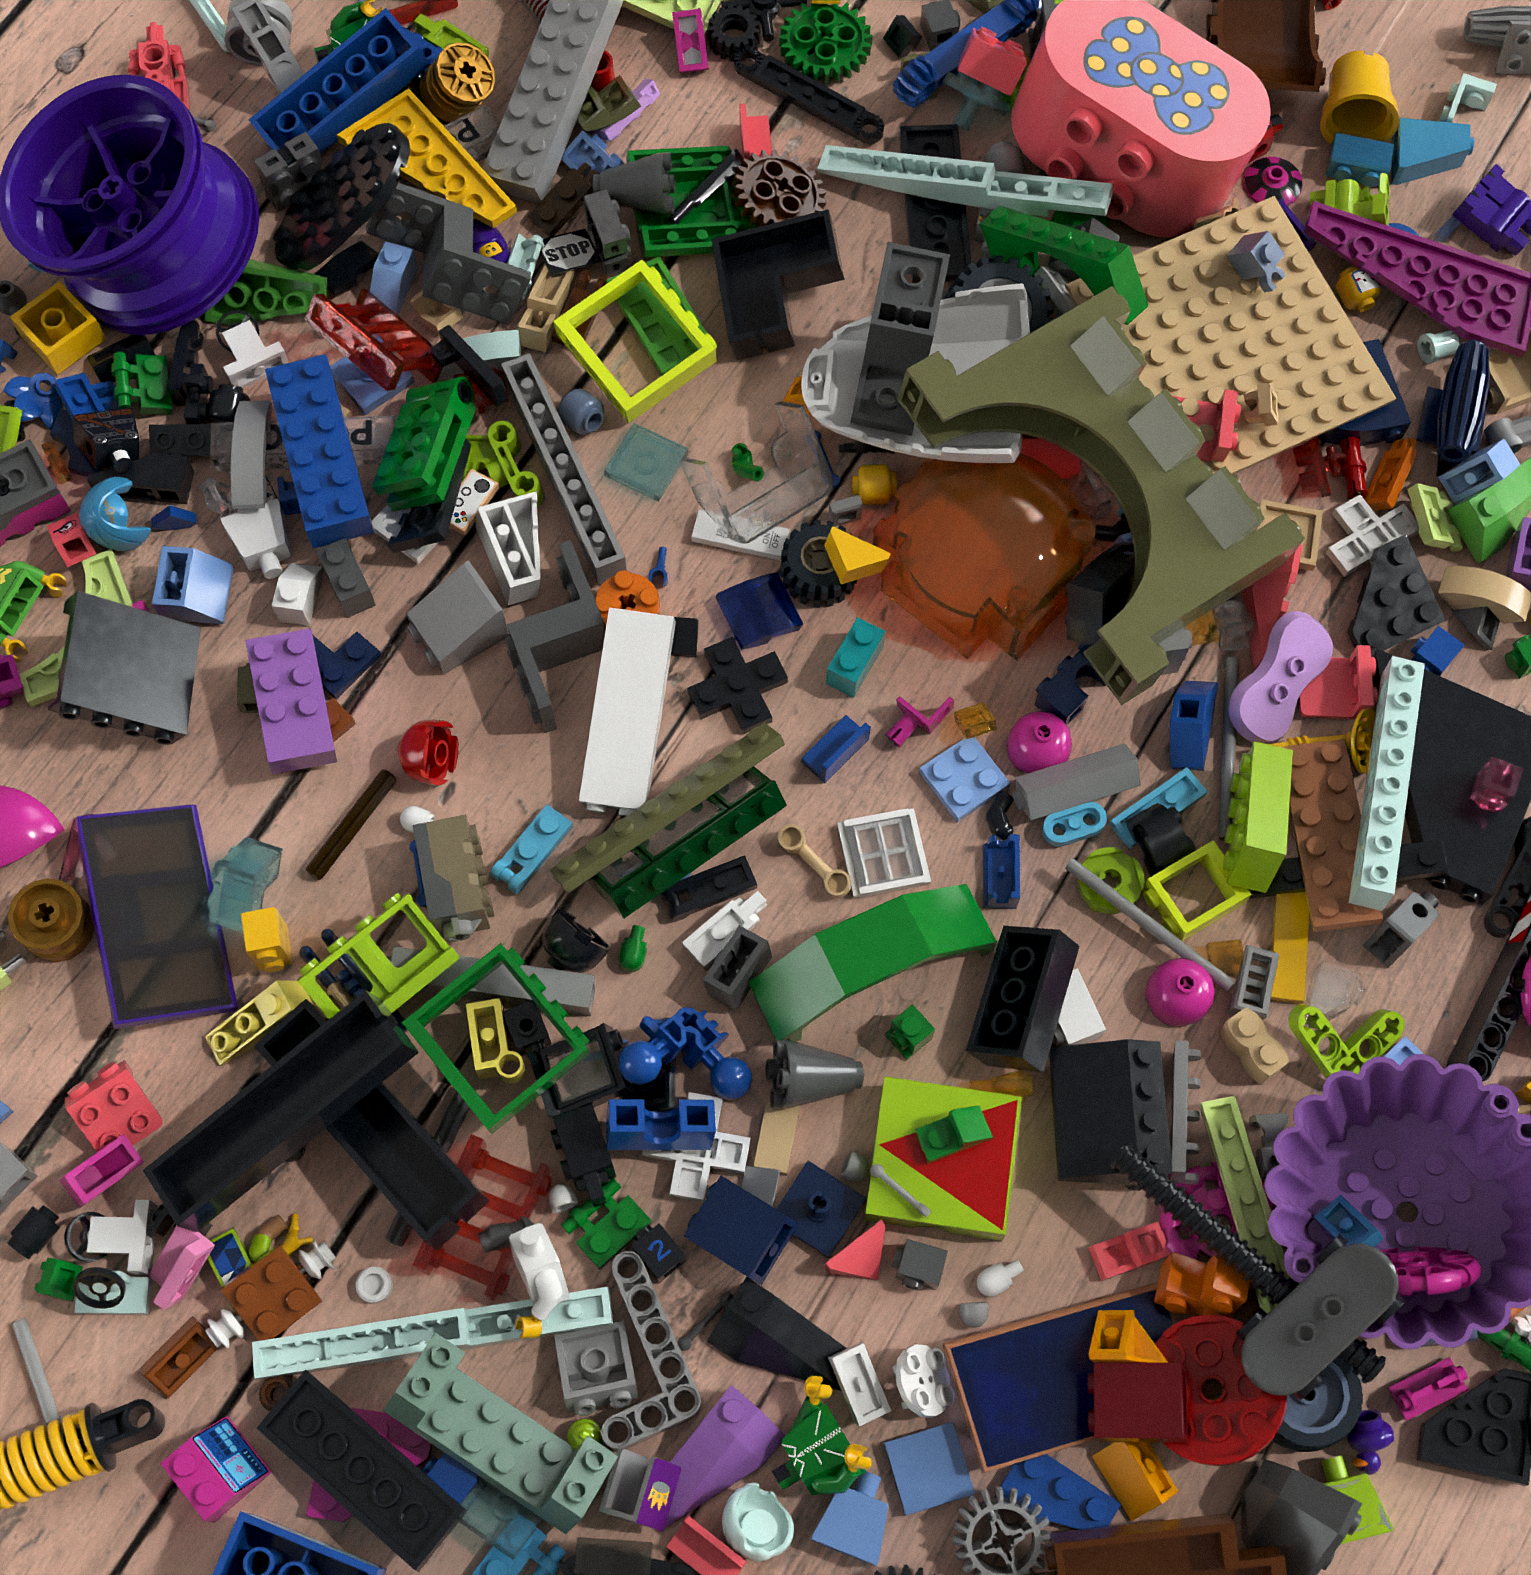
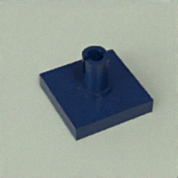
M808 1160L777 1207V1210L798 1223L792 1234L794 1237L829 1259L865 1203L866 1197Z

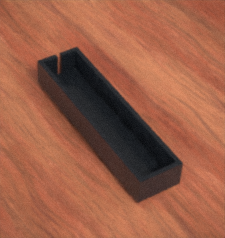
M365 990L143 1169L144 1174L178 1227L198 1232L419 1053L403 1029L397 1026L398 1022L380 998Z
M305 999L257 1042L254 1047L272 1066L328 1020L313 1004ZM384 1082L326 1127L327 1131L418 1235L435 1250H439L461 1229L457 1224L458 1221L462 1219L467 1223L490 1201Z

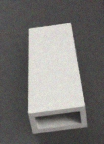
M609 607L579 802L587 805V811L605 813L606 808L619 809L618 815L627 817L649 800L676 625L673 616Z

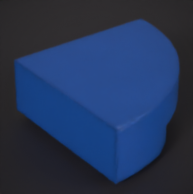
M170 505L152 517L151 522L154 529L178 530L197 524V518L194 512Z

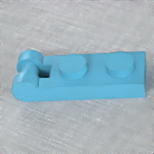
M546 804L503 858L495 863L489 875L497 881H504L508 884L509 890L518 894L573 828V822ZM514 864L522 869L517 874L510 870Z

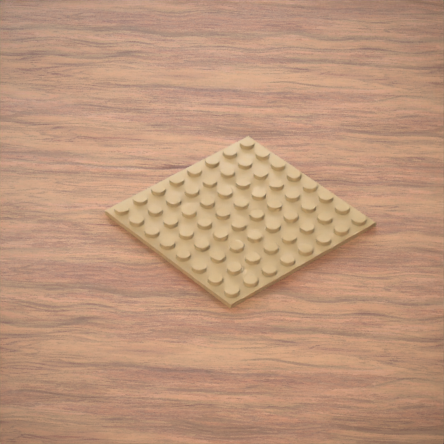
M1275 196L1133 255L1148 307L1128 325L1122 324L1127 338L1133 346L1141 350L1146 361V365L1139 376L1142 384L1153 392L1154 397L1167 389L1172 396L1186 398L1182 401L1181 405L1187 416H1194L1198 413L1199 404L1196 400L1218 404L1225 389L1238 391L1236 404H1241L1239 420L1237 423H1234L1233 432L1238 433L1234 452L1229 451L1224 462L1211 460L1210 462L1202 461L1210 467L1213 475L1224 466H1226L1231 474H1235L1390 404L1397 399ZM1269 231L1285 255L1276 266L1281 268L1286 276L1282 280L1276 281L1271 276V280L1276 286L1273 291L1264 292L1259 285L1258 277L1242 280L1226 257L1244 235ZM1081 278L1065 285L1075 306L1094 297ZM1270 383L1277 394L1278 425L1265 426L1264 423L1247 422L1245 411L1254 410L1257 404L1247 405L1244 401V394L1258 390L1257 385ZM1207 424L1199 426L1205 439L1204 442H1210L1215 436L1214 429Z

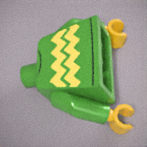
M14 561L0 566V646L5 648L7 655H11L17 647H21L28 652L27 647L22 641L17 639L9 640L7 637L8 635L12 637L15 635L44 587L42 584L48 587L51 596L57 598L63 596L59 588L53 587L55 584L67 586L63 575L53 573L47 576L44 574V570L22 561ZM13 655L15 662H21L18 657Z

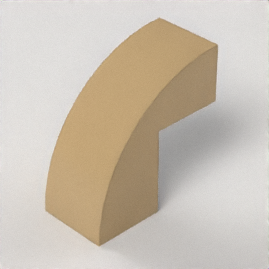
M1446 566L1438 592L1453 610L1488 607L1501 623L1525 622L1531 603V592L1520 583L1499 573L1475 567Z

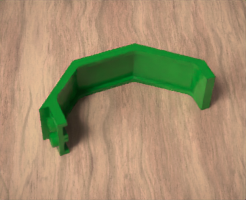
M967 884L900 895L820 931L748 983L775 1039L797 1042L802 1038L804 1027L846 998L929 960L978 950L982 957L994 951L997 941Z

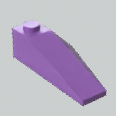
M732 1385L670 1461V1463L681 1467V1473L665 1528L762 1467L786 1436L758 1407Z

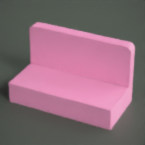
M176 1226L149 1273V1277L161 1286L153 1302L162 1310H165L183 1300L215 1245L199 1232Z

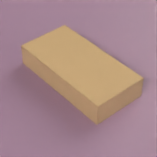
M766 1100L753 1167L780 1170V1175L787 1176L800 1106L772 1108L770 1100Z

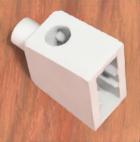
M278 498L266 502L265 508H249L220 518L228 537L249 571L261 568L264 577L267 579L276 578L282 574L283 570L279 561L288 559L291 556L285 515Z

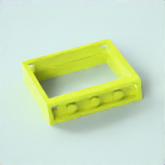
M643 260L637 262L553 321L556 335L628 424L717 362V344L709 333L703 334L698 328L699 323L693 313L689 310L687 312L684 311L679 305L681 302L675 291L671 288L667 290L661 283L662 278L659 272L653 266L649 268ZM643 281L699 350L630 397L575 328Z

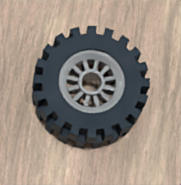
M995 255L990 262L987 256L980 258L976 264L972 262L961 272L943 296V299L955 297V292L1024 284L1027 292L1030 333L1054 320L1050 318L1051 314L1055 311L1054 303H1046L1052 296L1049 288L1042 290L1040 287L1044 280L1039 274L1033 278L1029 274L1033 268L1027 264L1022 269L1017 267L1018 259L1012 257L1006 263H1003L1002 255Z

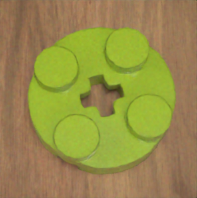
M1105 847L1093 851L1082 865L1101 880H1105L1107 873H1111L1112 878H1118L1119 882L1115 884L1113 889L1135 905L1145 885V876L1140 863L1134 857L1131 858L1129 855L1122 853L1123 850L1115 847ZM1077 878L1079 894L1091 911L1105 914L1122 913Z

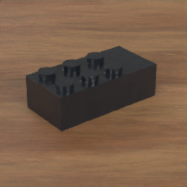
M1003 925L966 1052L986 1066L1043 1073L1080 946L1061 930Z

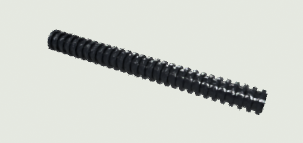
M1131 1142L1125 1143L1110 1161L1112 1169L1115 1167L1119 1169L1118 1174L1120 1176L1125 1174L1128 1177V1183L1134 1182L1137 1185L1136 1189L1138 1191L1142 1189L1146 1192L1144 1196L1147 1199L1152 1197L1155 1200L1153 1202L1155 1206L1160 1204L1163 1207L1162 1212L1165 1214L1169 1212L1173 1215L1171 1217L1173 1221L1179 1220L1181 1222L1180 1227L1182 1229L1187 1227L1190 1230L1189 1235H1196L1199 1238L1198 1242L1200 1244L1206 1243L1208 1245L1206 1249L1209 1252L1214 1250L1217 1253L1215 1257L1218 1259L1222 1257L1227 1267L1233 1266L1235 1268L1233 1272L1236 1275L1241 1273L1243 1275L1242 1280L1245 1282L1249 1280L1254 1290L1260 1289L1262 1291L1260 1295L1263 1298L1268 1296L1271 1299L1270 1304L1278 1305L1296 1288L1292 1284L1294 1281L1292 1278L1286 1279L1282 1270L1276 1271L1274 1269L1276 1265L1273 1262L1268 1264L1265 1261L1266 1256L1256 1254L1257 1249L1255 1247L1249 1248L1247 1240L1241 1241L1238 1238L1239 1234L1237 1232L1232 1233L1229 1231L1230 1226L1228 1224L1223 1226L1220 1223L1222 1220L1220 1217L1215 1219L1211 1215L1213 1212L1210 1209L1204 1210L1202 1202L1197 1204L1193 1200L1195 1198L1194 1195L1190 1194L1188 1196L1184 1193L1186 1189L1183 1186L1181 1188L1177 1187L1175 1179L1170 1181L1167 1178L1168 1173L1163 1172L1162 1174L1158 1171L1160 1167L1157 1164L1151 1165L1149 1163L1151 1159L1149 1157L1144 1159L1141 1156L1142 1151L1139 1149L1137 1151L1132 1149L1133 1144ZM1356 1338L1335 1359L1339 1360L1341 1358L1344 1361L1343 1366L1345 1368L1350 1366L1353 1369L1352 1374L1355 1376L1361 1375V1381L1364 1384L1370 1383L1385 1366L1386 1358L1384 1356L1378 1357L1374 1348L1369 1349L1366 1347L1367 1342L1365 1340L1359 1341Z

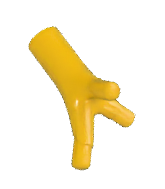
M297 1213L292 1214L289 1231L282 1243V1247L290 1257L301 1246L313 1243L312 1236L301 1239L297 1237L299 1232V1215Z

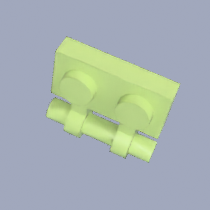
M1418 483L1408 489L1411 499L1410 505L1415 513L1419 526V536L1424 545L1443 549L1449 546L1451 552L1462 550V536L1447 512V509L1453 506V502L1448 500L1447 493L1445 491L1439 492L1436 487Z

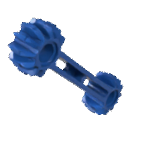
M1004 0L925 56L920 55L916 59H911L910 63L904 66L903 70L898 73V78L893 83V92L908 107L915 108L919 104H924L925 100L931 97L935 90L961 73L958 71V63L972 28L980 30L981 27H985L995 32L998 40L1005 42L1011 37L1014 38L1019 36V34H1023L1028 27H1031L1034 22L1036 9L1042 8L1041 0Z

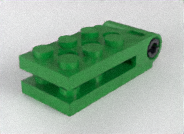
M461 376L413 387L407 391L406 404H402L371 487L378 495L389 494L386 504L392 511L444 501L477 407L474 404L472 384L466 377Z

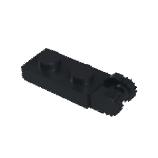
M195 319L182 325L177 336L168 382V390L175 406H185L187 395L181 384L182 374H190L191 363H199L198 351L203 348L204 337L202 332L199 331L200 326Z

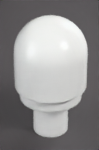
M409 806L402 811L400 823L405 830L414 833L413 825L434 821L435 815L420 807Z
M1018 1259L1006 1266L1001 1262L995 1263L978 1275L977 1288L984 1296L995 1297L1008 1290L1009 1286L1014 1284L1012 1278L1024 1272V1269Z

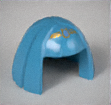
M111 477L96 484L85 495L79 512L80 524L86 535L99 545L115 551H130L142 545L141 542L146 541L151 531L150 527L145 526L126 527L128 510L125 502L118 494L129 491L133 485L132 481L127 478Z

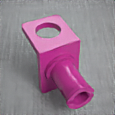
M899 696L896 702L903 715L885 733V736L891 742L894 741V745L900 748L917 727H922L931 734L954 708V699L948 697L928 720Z

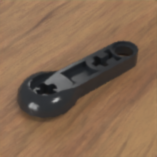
M1531 816L1522 821L1515 839V859L1484 918L1485 929L1489 934L1497 938H1504L1511 933L1531 892ZM1516 888L1519 890V898L1511 907L1507 906L1506 904L1512 896L1511 890ZM1496 913L1504 914L1509 920V928L1500 929L1495 926L1493 915Z

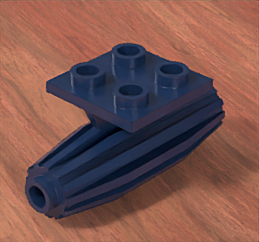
M1468 340L1458 346L1446 374L1443 390L1429 386L1426 389L1416 441L1436 445L1438 456L1448 462L1459 463V461H1466L1471 453L1475 454L1479 451L1488 405L1487 395L1490 383L1489 349L1481 341Z

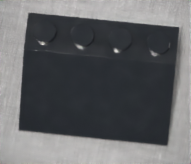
M1124 1039L1051 1047L1049 1058L1058 1181L1137 1186L1134 1182L1128 1183V1177L1125 1174L1120 1176L1118 1174L1119 1169L1116 1167L1112 1169L1110 1167V1161L1125 1143L1128 1144L1129 1142L1133 1144L1132 1149L1142 1151L1141 1156L1144 1159L1146 1157L1151 1159L1149 1162L1151 1165L1157 1164L1160 1167L1158 1171L1162 1174L1163 1172L1168 1173V1178L1173 1172L1160 1042Z

